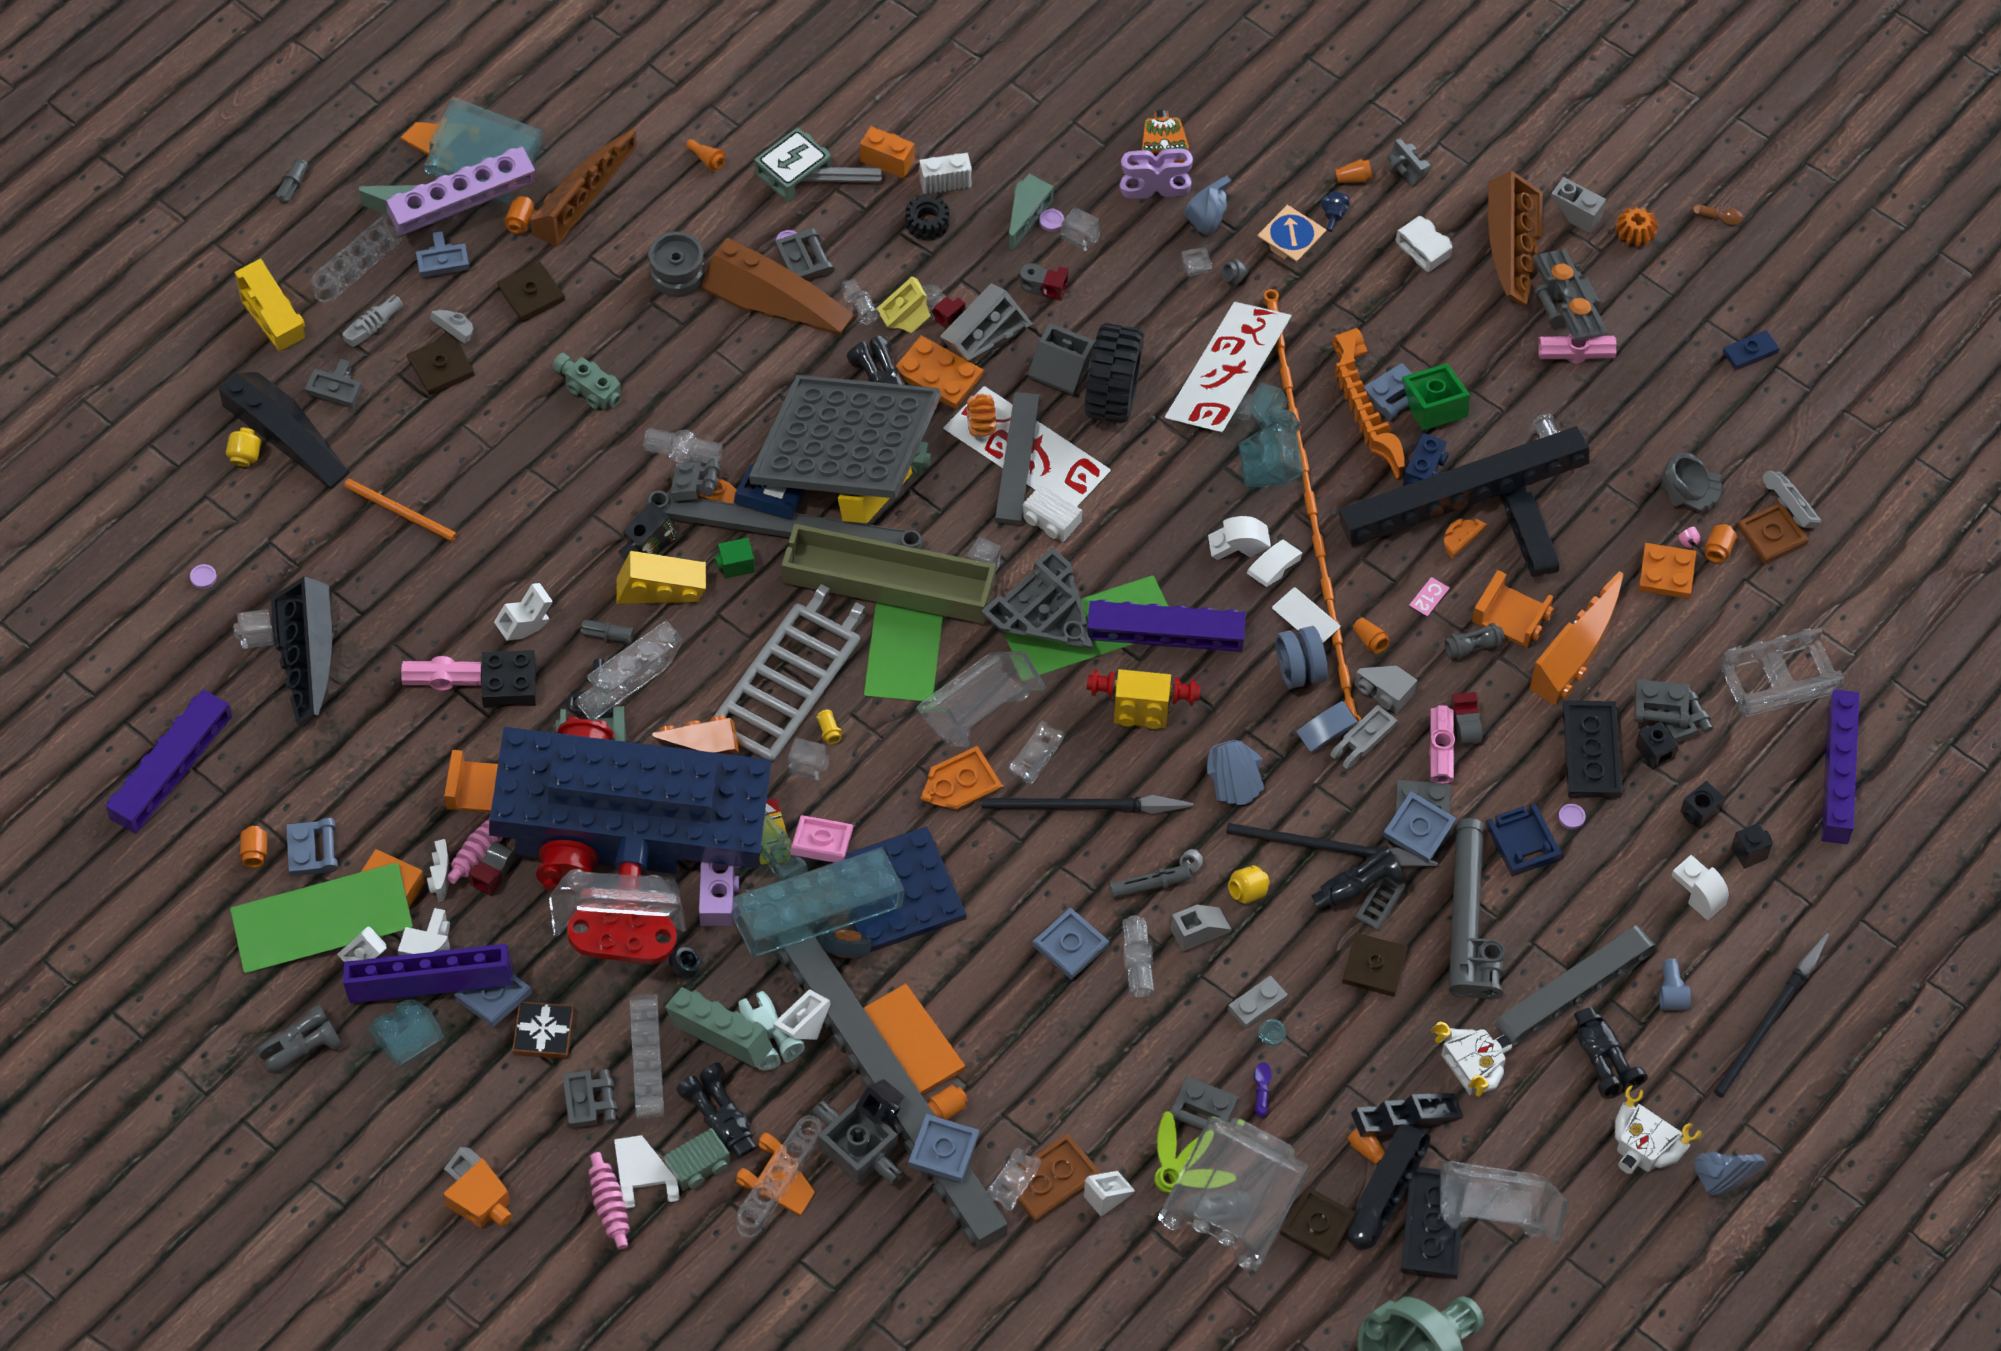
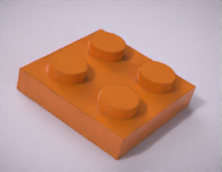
M1645 543L1638 591L1690 599L1696 551Z

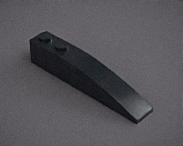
M259 372L236 373L219 388L224 408L329 489H332L349 474L347 468L296 401Z
M303 576L271 597L274 645L282 656L279 660L280 666L286 670L287 678L285 683L286 687L292 691L290 701L297 725L300 726L319 715L329 678L332 654L329 585Z

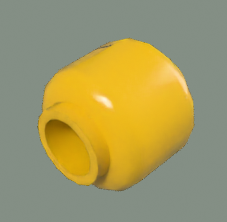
M240 428V431L230 433L226 447V456L230 459V463L241 467H250V464L257 462L261 448V439L255 435L254 430L249 428Z
M1248 866L1232 873L1228 882V889L1233 899L1242 904H1247L1264 898L1267 895L1270 881L1268 875L1261 868Z

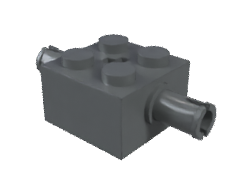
M859 1099L841 1115L833 1110L826 1101L820 1102L822 1107L817 1105L813 1110V1115L819 1118L827 1127L818 1135L819 1150L858 1185L873 1171H877L891 1186L897 1184L895 1179L899 1182L904 1172L895 1166L888 1157L898 1149V1134L883 1121L874 1124L855 1108Z

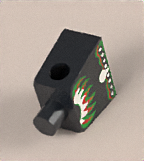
M653 501L650 502L624 529V535L628 543L618 553L624 560H626L630 551L654 555L660 553L678 539L670 517Z

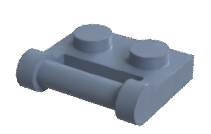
M1403 363L1364 386V391L1367 392L1369 401L1388 420L1397 417L1398 412L1409 406L1407 396L1394 404H1388L1405 393L1402 377L1412 374Z
M323 818L317 822L287 824L290 877L330 873L338 869V861L334 855L333 831L336 829L334 819ZM322 833L324 859L316 861L315 834Z

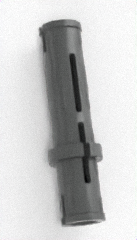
M1187 864L1165 870L1164 868H1159L1157 872L1109 882V890L1112 899L1151 889H1167L1169 885L1191 881V875Z

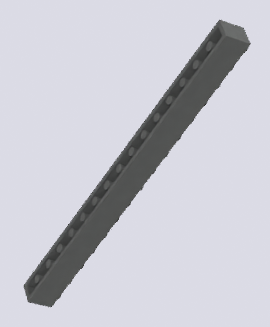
M778 884L751 898L752 910H750V915L756 925L761 924L765 930L763 931L765 939L769 945H775L778 950L779 960L784 966L788 965L791 969L794 983L798 987L802 986L805 992L810 989L830 1000V1007L823 1026L826 1029H831L836 1046L840 1050H845L850 1067L854 1071L858 1070L861 1074L864 1088L867 1089L869 1085L885 1079L905 1096L899 1104L901 1110L889 1122L892 1130L896 1134H900L904 1139L905 1149L911 1156L926 1114L935 1116L781 885ZM969 1165L962 1183L921 1171L922 1175L926 1179L930 1178L934 1184L933 1190L938 1199H944L948 1205L947 1210L955 1223L959 1222L962 1226L963 1236L970 1245L974 1244L976 1249L980 1251L1007 1236L1008 1223Z

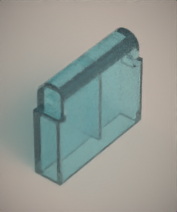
M452 97L430 141L429 155L424 171L438 177L443 175L449 176L457 173L463 167H472L481 163L486 158H494L502 155L509 149H517L522 146L533 165L543 145L544 131ZM506 169L501 170V172H503V173H508V172H510L509 170H506ZM481 178L478 181L486 182L487 179ZM514 191L499 196L496 199L508 203Z

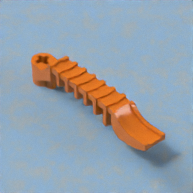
M1358 328L1334 335L1332 343L1340 359V362L1336 363L1334 377L1340 382L1339 388L1344 391V399L1349 402V409L1354 413V420L1359 424V431L1364 435V442L1366 445H1369L1371 453L1381 456L1389 463L1396 481L1402 479L1404 454L1401 442L1397 436L1390 433L1389 423L1381 424L1380 414L1378 412L1374 413V407L1369 402L1367 392L1364 391V385L1360 380L1359 372L1355 369L1354 358L1368 353L1363 336Z

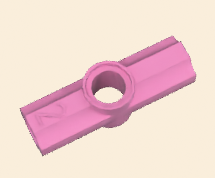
M1570 334L1563 337H1539L1538 341L1540 359H1567L1571 363L1579 364L1589 358L1616 357V337L1600 336L1574 341Z
M438 656L431 661H403L402 685H430L433 689L440 691L449 690L453 685H482V662H454L449 657Z
M1438 705L1430 710V781L1434 783L1448 784L1453 783L1455 737L1453 734V709L1448 708V706ZM1437 744H1444L1446 747H1441Z

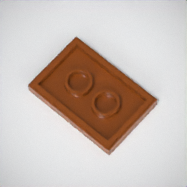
M1066 1133L1001 1178V1183L1033 1222L1037 1223L1084 1190L1085 1179L1088 1176L1102 1173L1072 1137Z

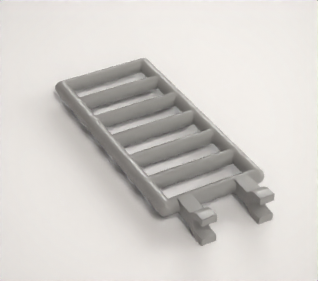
M822 584L816 590L814 597L807 607L799 603L792 607L713 716H727L730 712L776 737L777 740L768 749L736 732L738 745L764 759L774 761L861 640L854 630L866 618V615L863 614L865 607L856 602L842 626L819 614V611L830 600V596L827 595L830 592V588ZM800 615L848 641L841 651H838L792 625ZM785 635H788L833 659V662L825 671L778 646V644ZM773 654L820 680L813 690H810L764 664L770 655ZM758 673L805 698V701L797 710L750 685V683ZM745 693L792 719L785 729H782L737 705L736 702Z

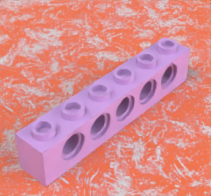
M523 146L517 149L512 148L500 156L486 158L481 163L472 167H463L457 173L449 176H440L434 182L426 185L420 184L411 191L393 195L390 199L386 200L387 213L399 236L532 184L535 182V169ZM506 169V170H509L510 172H508V173H503V172H501V170ZM481 178L487 179L486 182H480L478 180ZM458 187L465 188V190L463 191H457L455 189ZM440 196L442 199L435 200L433 197ZM413 205L419 206V208L412 209L410 207Z
M701 862L700 926H733V916H738V900H734V892H739V876H734L735 868H740V866ZM718 870H724V871H726L725 873H722V874H717V873H715V872L718 871ZM716 894H724V895H725V896H723V897H721V898L715 897Z

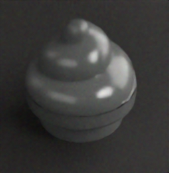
M1231 259L1225 262L1222 267L1224 280L1231 284L1240 283L1248 273V268L1238 259Z

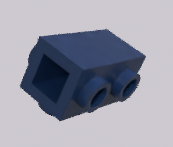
M1425 433L1422 434L1405 471L1403 486L1440 474L1437 470L1439 466L1444 467L1449 454L1445 452L1447 441Z

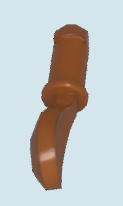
M1694 204L1691 207L1692 213L1697 216L1711 217L1714 220L1718 217L1729 225H1738L1743 220V215L1735 209L1718 211L1717 207L1711 208L1700 204Z

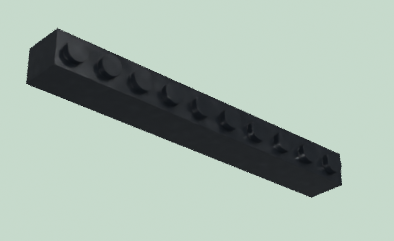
M1575 426L1339 508L1340 525L1351 546L1366 543L1369 540L1415 526L1432 518H1438L1455 510H1461L1472 504L1486 501L1492 497L1509 493L1515 489L1532 485L1550 477L1558 476L1575 468H1581L1584 465L1590 464L1589 446L1578 427Z

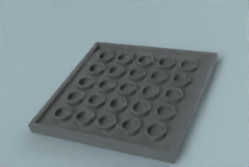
M796 375L749 475L750 483L896 499L940 400V388Z

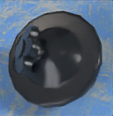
M675 948L669 956L671 969L678 976L692 978L697 974L700 960L697 953L691 948Z

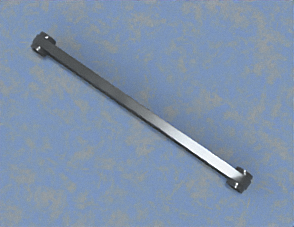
M663 491L652 492L647 500V505L652 501L655 504H662L657 506L673 520L789 538L794 524L917 549L923 548L922 537L915 530L894 529L794 513L791 519L727 502L701 498L672 501L671 494Z

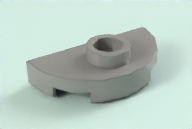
M446 310L431 311L430 319L462 343L465 344L470 341L473 326L465 315Z

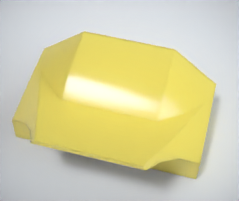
M910 277L876 308L887 327L891 329L900 328L910 333H913L930 318L926 303L927 296L919 281L914 277Z

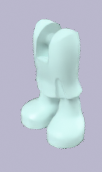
M764 991L756 993L760 1007L754 1010L747 998L738 1002L740 1013L745 1019L753 1023L759 1022L767 1029L768 1038L775 1039L784 1062L787 1063L794 1060L804 1051L805 1045L801 1039L789 1037L787 1034L774 1028L773 1023L778 1019L771 999ZM772 1048L757 1068L759 1070H771L781 1064V1060L777 1051Z

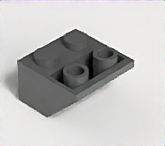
M1049 323L1038 343L1028 378L1074 395L1091 365L1095 340Z

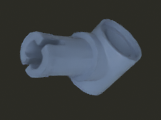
M1666 959L1662 964L1664 982L1659 991L1661 1010H1689L1691 1005L1689 986H1684V982L1680 979L1678 960Z

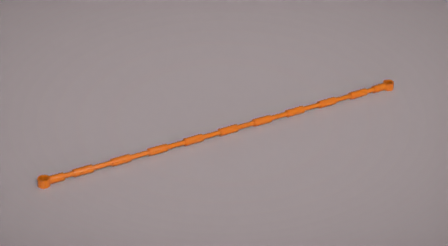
M1273 289L1264 292L1263 303L1268 307V310L1279 312L1277 306L1278 292ZM1282 331L1275 343V348L1279 354L1280 374L1289 405L1290 426L1295 436L1297 447L1296 457L1299 472L1303 478L1304 498L1314 534L1312 539L1315 555L1320 565L1322 576L1320 581L1329 616L1339 624L1333 604L1335 602L1331 578L1328 577L1326 568V552L1322 534L1319 532L1318 511L1314 492L1311 490L1308 475L1310 470L1306 450L1303 449L1300 434L1302 429L1298 409L1294 403L1292 393L1294 388L1290 368L1286 362L1284 352L1286 347ZM1339 628L1331 635L1338 658L1339 666L1337 669L1341 689L1345 695V704L1359 722L1362 719L1357 715L1355 701L1351 696L1352 686L1348 666L1345 665L1342 650L1343 640L1341 629Z

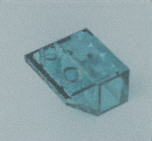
M1277 421L1239 443L1244 484L1248 488L1285 485L1303 474L1297 433Z
M413 999L399 1003L396 1006V1010L388 1015L378 1016L372 1021L373 1024L367 1027L368 1032L387 1058L397 1066H400L445 1037L431 1010Z

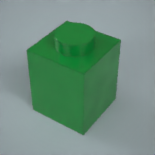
M749 538L718 544L719 554L715 555L717 569H722L725 579L755 573L754 556Z

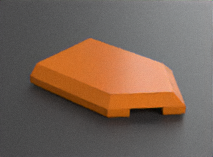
M975 746L931 767L920 801L957 810L1002 789L1003 785L979 747Z

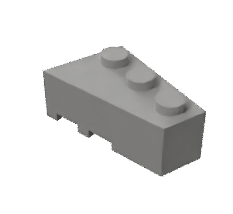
M991 283L940 337L954 354L970 360L993 347L997 341L1004 337L1009 338L1013 336V332L1022 327L1027 328L1033 323L1006 290Z

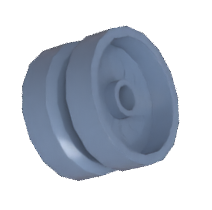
M1316 627L1300 628L1297 636L1291 630L1276 635L1275 645L1278 665L1283 681L1288 689L1303 687L1306 679L1312 685L1327 680L1326 654Z

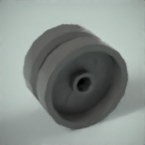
M676 231L665 233L655 239L650 246L648 254L652 284L658 291L671 296L687 295L697 290L702 284L705 274L704 255L700 242L688 233Z

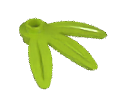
M1164 1112L1157 1133V1151L1161 1167L1154 1176L1157 1188L1165 1193H1173L1180 1186L1196 1190H1212L1234 1183L1236 1181L1235 1175L1228 1172L1214 1170L1189 1172L1206 1155L1214 1142L1216 1133L1208 1131L1197 1137L1185 1147L1176 1159L1177 1139L1174 1117L1171 1112ZM1163 1177H1169L1171 1184L1166 1183Z

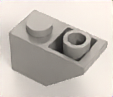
M1564 177L1551 193L1552 199L1571 224L1589 233L1592 232L1603 217L1606 199Z
M1398 666L1360 668L1356 673L1355 686L1364 695H1369L1378 701L1381 707L1397 714L1415 694L1418 680Z
M1195 905L1172 914L1171 931L1182 951L1231 932V928L1219 907Z

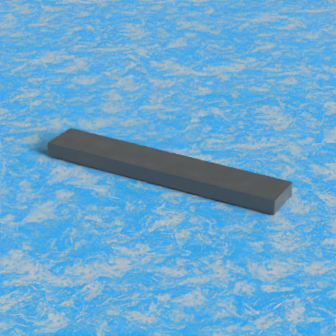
M1014 392L995 523L1021 526L1040 395Z

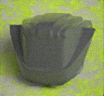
M1676 453L1666 464L1662 473L1661 488L1668 494L1673 506L1683 504L1697 512L1703 513L1705 510L1709 511L1713 506L1716 507L1720 502L1722 496L1721 475L1708 472L1703 467V463L1693 454Z

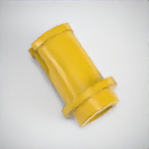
M823 710L819 712L816 718L823 732L821 736L823 741L829 745L838 743L841 740L842 730L837 727L832 711Z

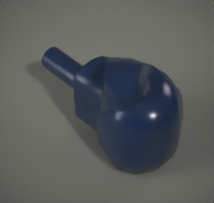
M1335 191L1322 198L1321 206L1326 212L1325 216L1329 219L1326 229L1328 232H1332L1335 221L1342 220L1349 207L1350 199L1345 193Z

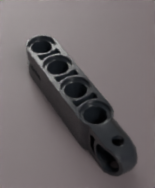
M1527 486L1501 494L1500 498L1531 576L1538 577L1544 574L1558 573V556L1534 497L1528 491Z
M1406 1124L1400 1125L1357 1203L1355 1216L1348 1227L1347 1239L1352 1247L1364 1250L1373 1247L1377 1243L1430 1146L1431 1136L1428 1132Z

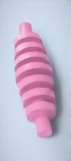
M489 820L485 821L481 827H478L474 833L470 834L467 841L464 842L462 849L457 853L456 858L453 859L451 863L453 870L447 876V880L450 883L455 884L461 876L468 877L473 866H477L481 859L486 856L489 847L494 842H501L504 838L489 836Z
M593 1153L590 1155L593 1167L589 1169L590 1184L593 1189V1203L599 1218L602 1219L601 1222L606 1229L607 1236L615 1239L617 1249L622 1250L628 1247L626 1234L630 1231L629 1224L627 1223L628 1216L625 1213L626 1204L623 1202V1193L620 1192L621 1188L616 1182L617 1179L614 1173H612L610 1164L603 1163L601 1153Z

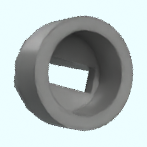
M1190 849L1180 857L1179 862L1181 866L1187 864L1190 873H1195L1203 863V856L1197 850ZM1193 858L1194 861L1190 863L1188 859Z

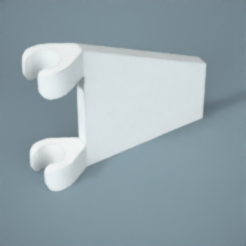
M642 1135L614 1139L621 1191L626 1209L635 1207L633 1188L666 1184L668 1201H679L677 1179Z

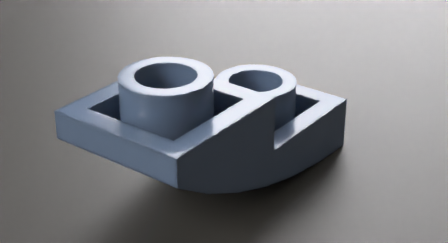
M1341 701L1316 716L1296 732L1309 751L1315 753L1334 737L1339 738L1356 725L1358 721L1345 702Z

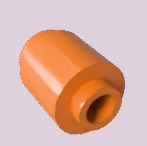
M519 196L516 200L512 201L504 220V224L510 232L519 234L527 231L531 215L535 211L533 201L524 196Z
M1721 524L1712 528L1704 548L1705 556L1711 562L1722 563L1729 557L1737 538V534L1732 527Z
M250 826L243 830L240 835V859L242 864L249 868L261 867L267 859L268 834L258 826Z
M950 1085L931 1097L927 1104L936 1117L948 1120L966 1109L965 1102L968 1099L960 1087L956 1088Z

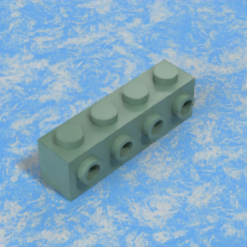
M681 987L665 1006L675 1027L755 1068L773 1048L767 1036V1029L761 1023H753L745 1019L739 1012H731L725 1009L719 1002H711L705 999L695 990L691 992Z

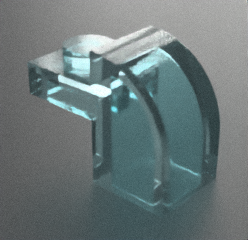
M1260 382L1250 401L1251 412L1260 428L1270 435L1274 427L1282 432L1288 430L1297 433L1301 426L1294 412L1285 410L1288 400L1282 389Z

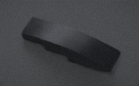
M1454 1093L1411 1094L1406 1100L1383 1101L1377 1107H1356L1351 1112L1360 1137L1395 1134L1402 1124L1417 1129H1424L1461 1120L1464 1117Z

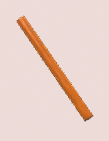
M349 478L344 484L346 489L451 542L457 537L456 532Z

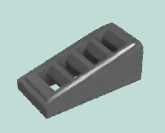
M1388 877L1376 881L1355 918L1379 931L1403 894L1405 884L1398 885ZM1382 886L1394 891L1393 896L1382 890ZM1379 894L1390 901L1387 904L1376 898V895ZM1373 902L1384 908V911L1380 912L1370 906V904ZM1366 910L1378 916V921L1364 915Z

